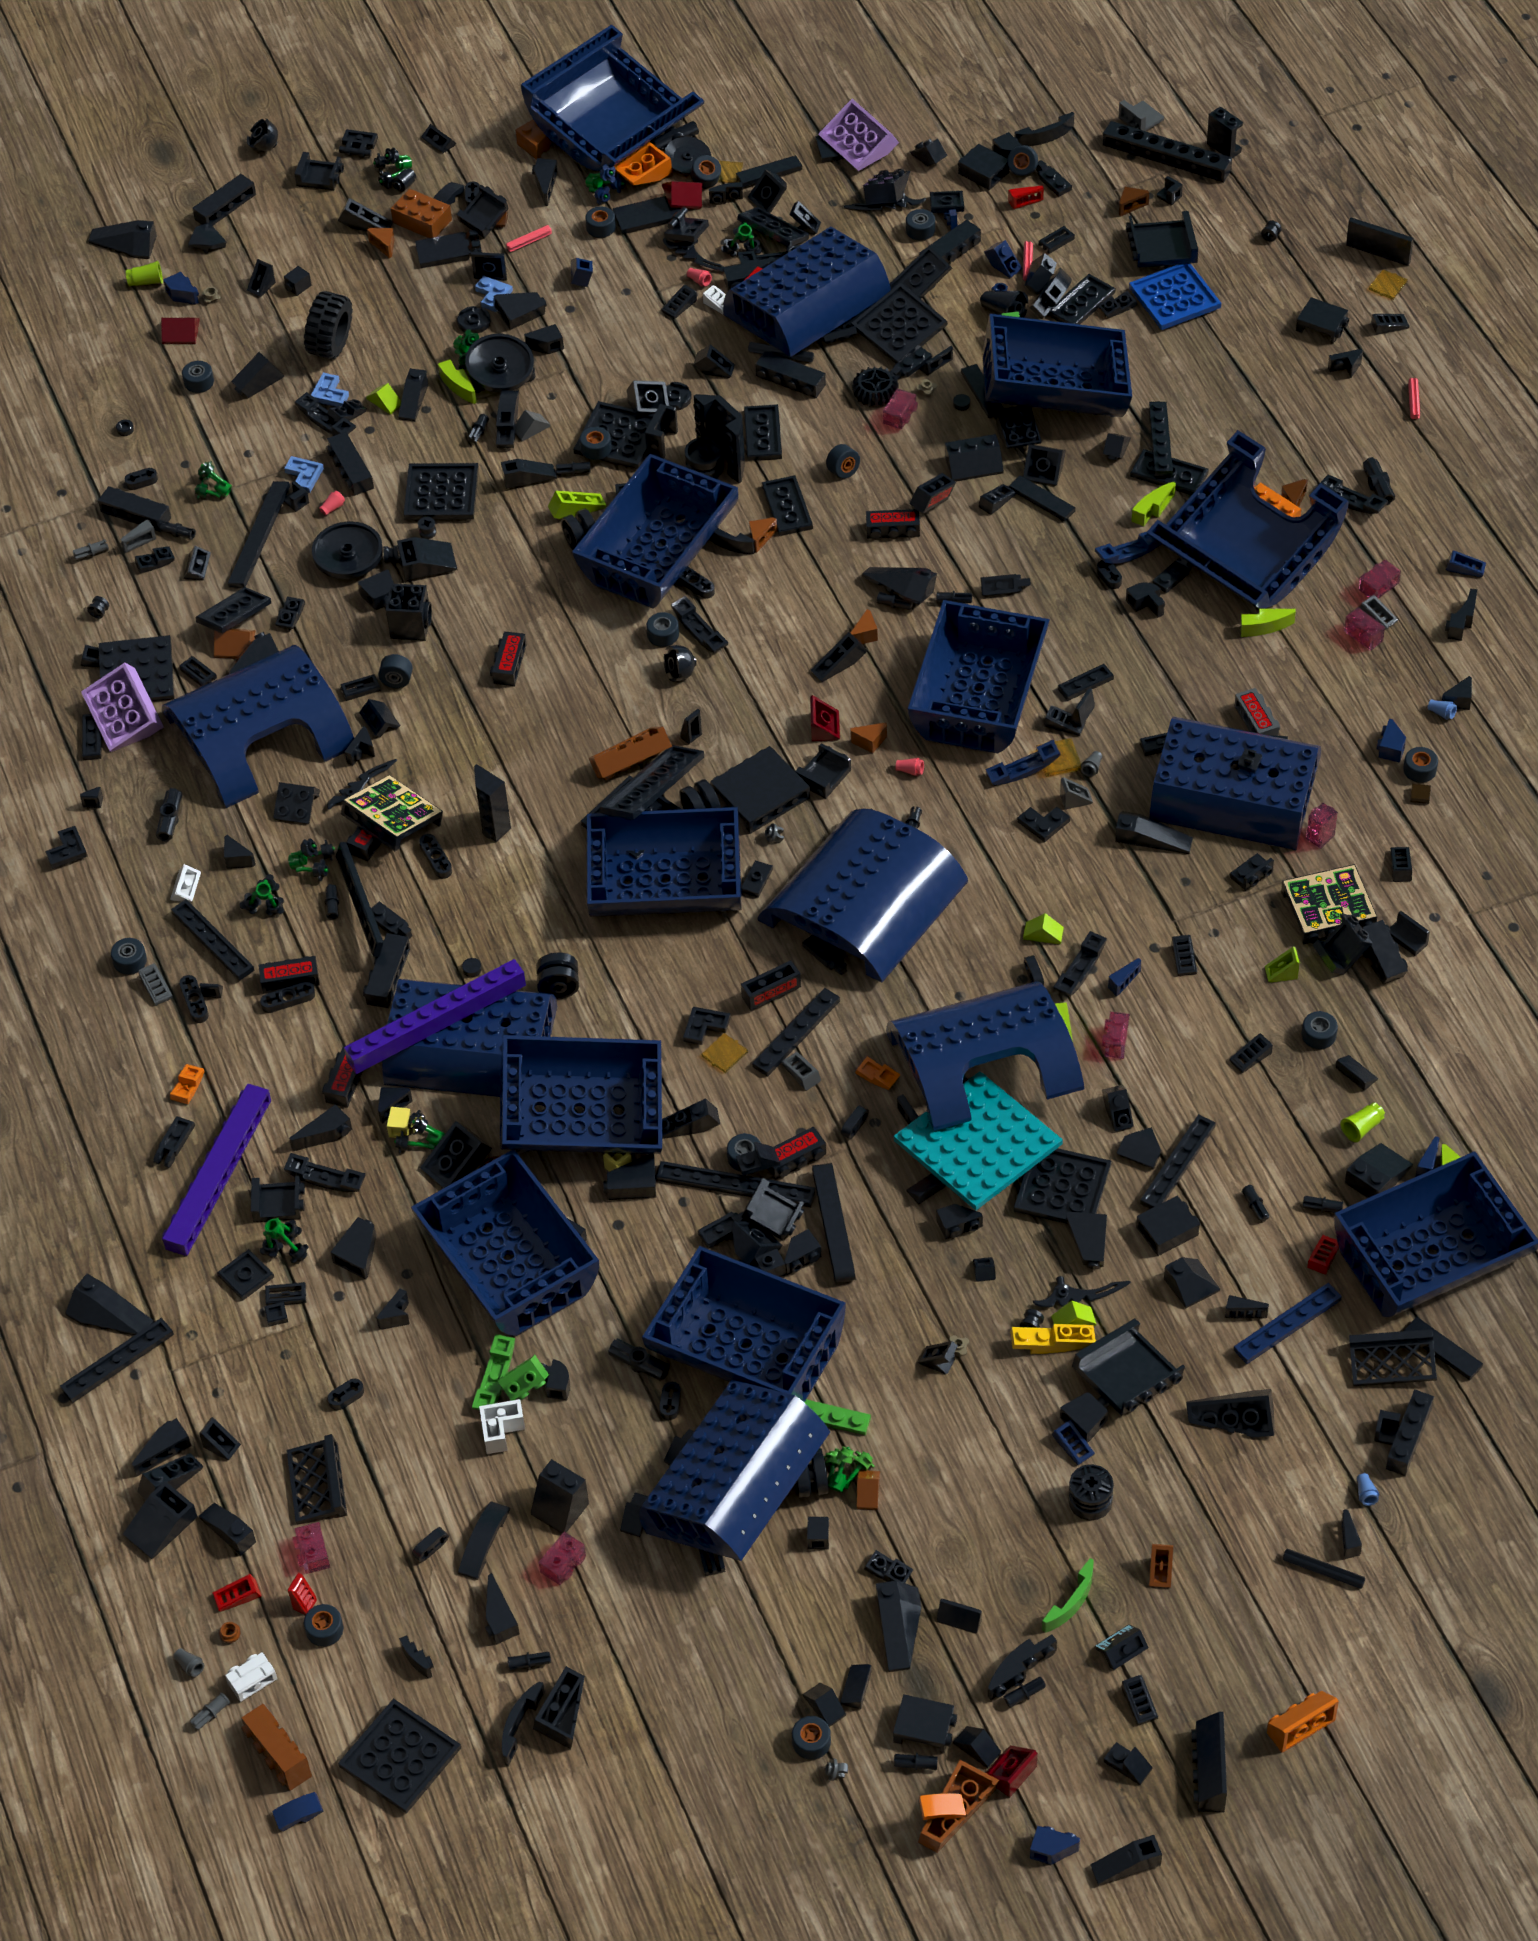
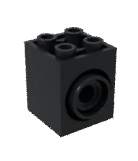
M391 584L386 606L390 639L426 641L428 627L431 625L432 605L429 602L427 585Z

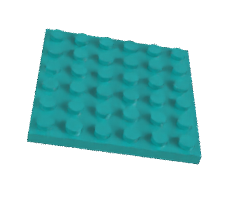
M981 1071L963 1083L972 1121L934 1131L926 1111L894 1135V1141L975 1211L1063 1144L1062 1138Z

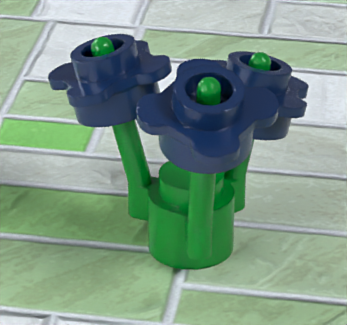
M605 164L602 166L600 173H590L586 178V186L589 188V192L595 193L594 196L599 205L610 200V188L608 186L603 188V184H611L612 189L617 190V193H621V189L625 186V180L622 179L621 175L617 174L615 176L616 169L614 166L609 167Z

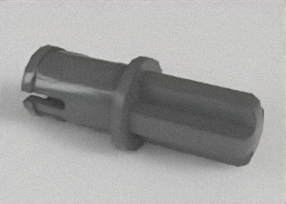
M103 539L102 541L93 544L88 543L87 546L73 550L74 558L79 560L88 556L93 557L94 554L109 550L107 541Z
M220 1693L211 1703L204 1705V1709L190 1721L191 1725L195 1729L200 1730L212 1718L215 1719L217 1717L216 1714L230 1703L229 1699L223 1693Z

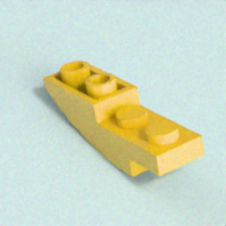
M1054 1324L1052 1328L1012 1327L1010 1331L1012 1348L1030 1349L1031 1354L1073 1351L1086 1348L1096 1342L1093 1325Z

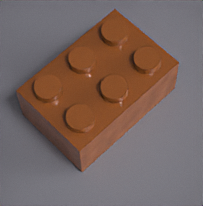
M410 188L391 207L394 224L427 238L437 237L452 221L450 205Z

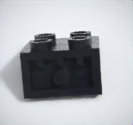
M279 782L273 818L309 824L314 796L319 797L320 790L310 786Z

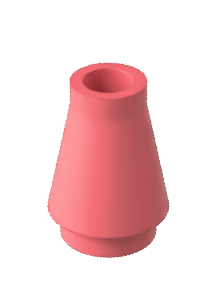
M689 268L687 271V277L691 278L701 287L708 286L712 280L711 274L706 270Z
M338 491L331 492L319 509L326 516L341 507L345 498Z
M919 758L897 760L896 771L914 776L922 775L924 761Z

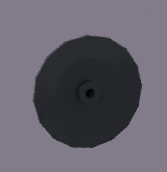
M694 137L676 138L669 142L665 148V154L671 158L672 169L684 174H690L693 162L697 157L702 155L711 156L709 147L703 141Z

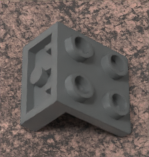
M1125 100L1119 102V118L1130 127L1147 131L1164 120V116L1145 101H1141L1134 106Z

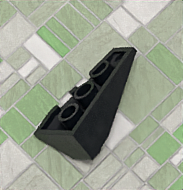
M86 1274L74 1288L65 1312L66 1316L82 1325H96L105 1330L106 1328L115 1329L120 1333L136 1335L154 1323V1320L106 1284L89 1274Z
M1271 1389L1246 1391L1186 1402L1189 1423L1224 1429L1231 1433L1246 1434V1436L1253 1438L1275 1435L1274 1405Z

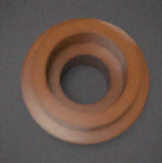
M233 1622L224 1623L219 1630L221 1640L226 1643L235 1642L241 1634L240 1627ZM230 1631L234 1632L231 1635H227V1633Z

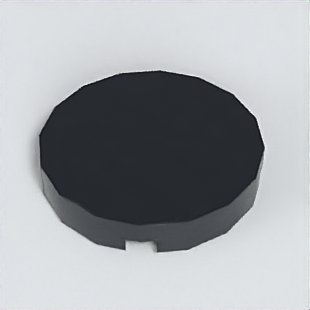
M477 306L461 310L457 317V325L463 332L471 330L472 333H482L487 330L491 322L489 312L485 308L481 307L480 309Z
M671 382L670 385L666 386L669 406L675 407L676 411L684 409L691 403L692 394L687 385L680 382Z

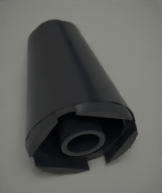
M985 291L980 297L981 306L993 314L1002 315V313L1019 312L1021 318H1025L1028 309H1025V306L1029 300L1025 292Z

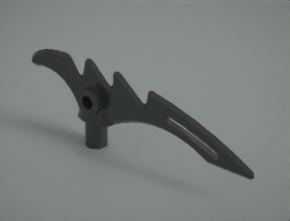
M904 193L902 199L895 203L871 205L856 203L843 207L857 210H882L883 206L895 209V205L905 208L906 203L917 205L923 203L926 198L911 199Z
M663 238V242L668 248H677L675 253H686L683 256L684 258H696L694 260L696 264L723 271V265L708 261L698 254L694 247L698 243V239L692 243L687 241L674 243Z
M397 759L387 761L359 775L360 781L349 782L347 785L350 788L340 789L339 792L342 796H333L327 804V809H331L336 803L342 802L345 798L362 790L372 777L388 770Z
M1058 1276L1056 1278L1057 1286L1054 1287L1052 1294L1043 1300H1033V1303L1041 1307H1053L1055 1302L1058 1301L1060 1306L1064 1307L1069 1300L1072 1299V1301L1079 1303L1085 1296H1087L1089 1301L1124 1288L1131 1281L1111 1282L1097 1289L1084 1290L1066 1285L1064 1277ZM1117 1285L1116 1287H1114V1288H1112V1289H1110V1290H1107V1291L1102 1292V1293H1098V1292L1104 1291V1290H1106V1289H1109V1288H1111V1287Z

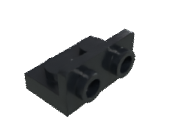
M1257 853L1230 873V878L1246 891L1250 887L1256 886L1262 878L1268 877L1273 872L1274 860L1272 858L1265 860Z

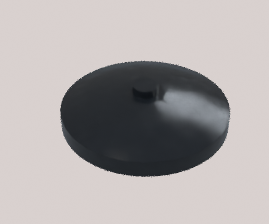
M490 334L479 338L469 347L466 353L465 366L468 376L479 387L492 392L512 391L523 386L530 379L534 369V357L528 345L519 338L508 334Z
M353 521L340 522L325 528L317 535L312 545V556L316 567L324 574L339 579L356 578L370 572L378 565L383 555L382 540L378 532L369 525Z

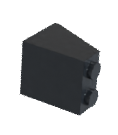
M551 1459L539 1474L530 1513L535 1518L565 1535L589 1505L586 1479Z

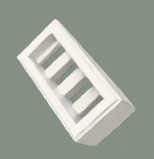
M713 285L703 293V303L723 314L722 304L726 294Z

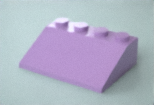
M851 99L818 134L858 171L888 155L899 143L891 132L854 99Z
M123 663L81 691L111 752L150 737L164 727L136 669L126 663Z

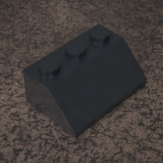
M996 434L945 443V460L953 481L957 482L1004 473L1000 445Z

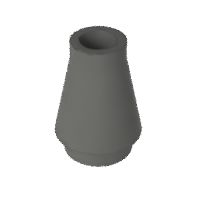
M1094 751L1082 762L1081 771L1085 776L1092 777L1098 773L1103 757L1100 752Z
M182 1648L174 1653V1659L188 1676L196 1677L203 1671L204 1663L202 1658Z

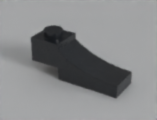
M1470 588L1468 598L1462 608L1455 614L1451 613V619L1446 621L1445 631H1448L1447 639L1462 641L1464 627H1472L1478 589Z

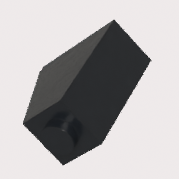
M537 292L496 294L493 298V306L510 330L544 315L545 307L547 306L545 299L540 297Z
M258 352L231 382L236 386L234 389L241 396L245 394L250 398L282 379L284 375L265 356Z
M648 1154L607 1172V1181H603L604 1193L608 1192V1199L656 1198L654 1154Z
M1067 1212L1066 1221L1083 1265H1087L1091 1269H1098L1099 1266L1104 1267L1107 1214Z
M357 1217L331 1251L334 1264L365 1280L369 1275L376 1241L374 1224L367 1219L363 1220Z

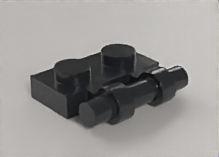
M346 129L342 138V145H346V147L340 146L339 152L349 156L354 154L359 155V157H371L372 150H367V148L374 149L378 140V134Z

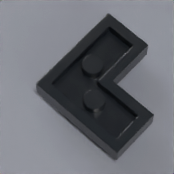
M1030 807L1017 817V822L1043 842H1046L1070 822V816L1060 808L1055 807L1043 817Z
M76 826L58 831L62 845L45 851L52 869L88 857Z
M693 1007L683 1041L703 1045L707 1030L726 1033L731 1018L730 1013Z

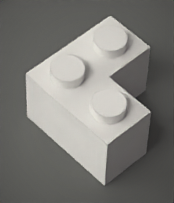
M520 1399L479 1406L487 1454L507 1451L505 1433L525 1430Z

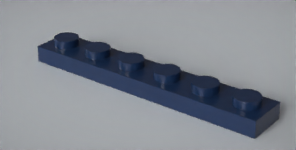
M1329 1283L1325 1284L1235 1345V1353L1246 1364L1250 1363L1340 1302L1342 1296Z

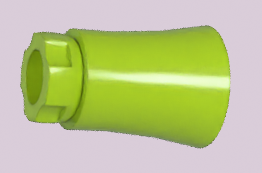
M159 261L126 270L128 285L163 284Z
M1373 1102L1353 1115L1342 1119L1340 1123L1341 1129L1349 1140L1357 1143L1385 1118V1112L1381 1106Z

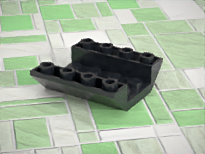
M695 394L693 407L695 410L696 438L711 437L718 440L722 445L723 453L727 455L728 475L731 479L741 483L745 467L742 415L722 396Z

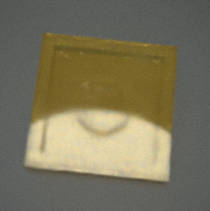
M1072 738L1055 741L1061 755L1050 765L1043 768L1045 776L1050 777L1081 770V762Z

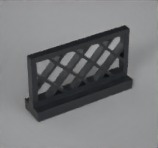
M1432 1329L1349 1335L1353 1386L1437 1381ZM1421 1346H1429L1430 1352L1425 1358L1416 1352ZM1399 1348H1406L1410 1351L1404 1360L1396 1354ZM1379 1349H1384L1389 1353L1383 1361L1374 1355ZM1355 1351H1364L1368 1356L1363 1362H1360L1355 1358ZM1412 1355L1421 1360L1416 1368L1407 1363ZM1392 1356L1401 1362L1395 1370L1386 1364ZM1371 1358L1380 1364L1374 1371L1365 1366ZM1425 1363L1432 1369V1375H1422L1418 1370ZM1403 1365L1412 1371L1408 1377H1402L1397 1373ZM1382 1367L1391 1372L1387 1378H1381L1376 1373ZM1362 1368L1371 1374L1366 1380H1357V1373Z
M332 1434L326 1435L322 1441L288 1449L287 1458L295 1522L297 1525L336 1514L339 1517L347 1516L339 1447ZM323 1447L324 1452L319 1458L312 1455L316 1449ZM302 1453L305 1456L299 1464L293 1461V1455ZM309 1458L316 1461L310 1470L303 1467ZM320 1464L326 1467L321 1476L314 1473ZM300 1470H303L307 1474L300 1482L295 1476ZM311 1476L318 1479L312 1488L306 1485ZM322 1482L328 1485V1489L324 1494L316 1491ZM302 1488L309 1490L304 1499L298 1497V1493ZM313 1494L321 1497L315 1506L308 1503ZM325 1500L330 1502L331 1509L325 1511L319 1509ZM305 1505L312 1509L308 1515L300 1516V1512Z

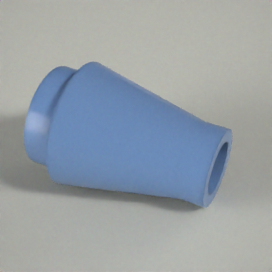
M1431 699L1428 704V710L1447 720L1454 718L1457 706L1453 702Z
M1368 1474L1358 1475L1359 1501L1366 1506L1374 1505L1379 1500L1378 1490Z

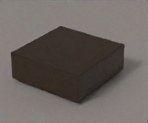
M1412 783L1410 802L1429 804L1431 785Z

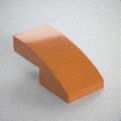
M868 1056L855 1072L872 1084L887 1090L900 1077L899 1073L886 1064L881 1066Z
M186 1064L178 1075V1083L170 1093V1100L189 1104L201 1082L204 1069Z
M931 1794L919 1797L923 1820L941 1817L944 1820L966 1817L961 1794Z

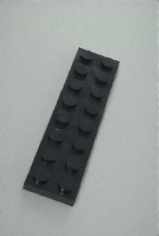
M672 745V747L661 753L600 806V813L610 817L634 820L704 758V751Z

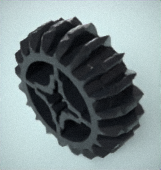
M874 366L872 369L869 367L866 370L861 369V372L857 373L856 377H854L852 385L854 397L857 398L858 402L862 401L863 405L868 404L869 407L871 405L877 407L880 404L882 406L885 403L890 404V401L894 400L895 396H897L899 388L897 377L893 374V371L889 372L888 368L883 370L882 366L880 368Z

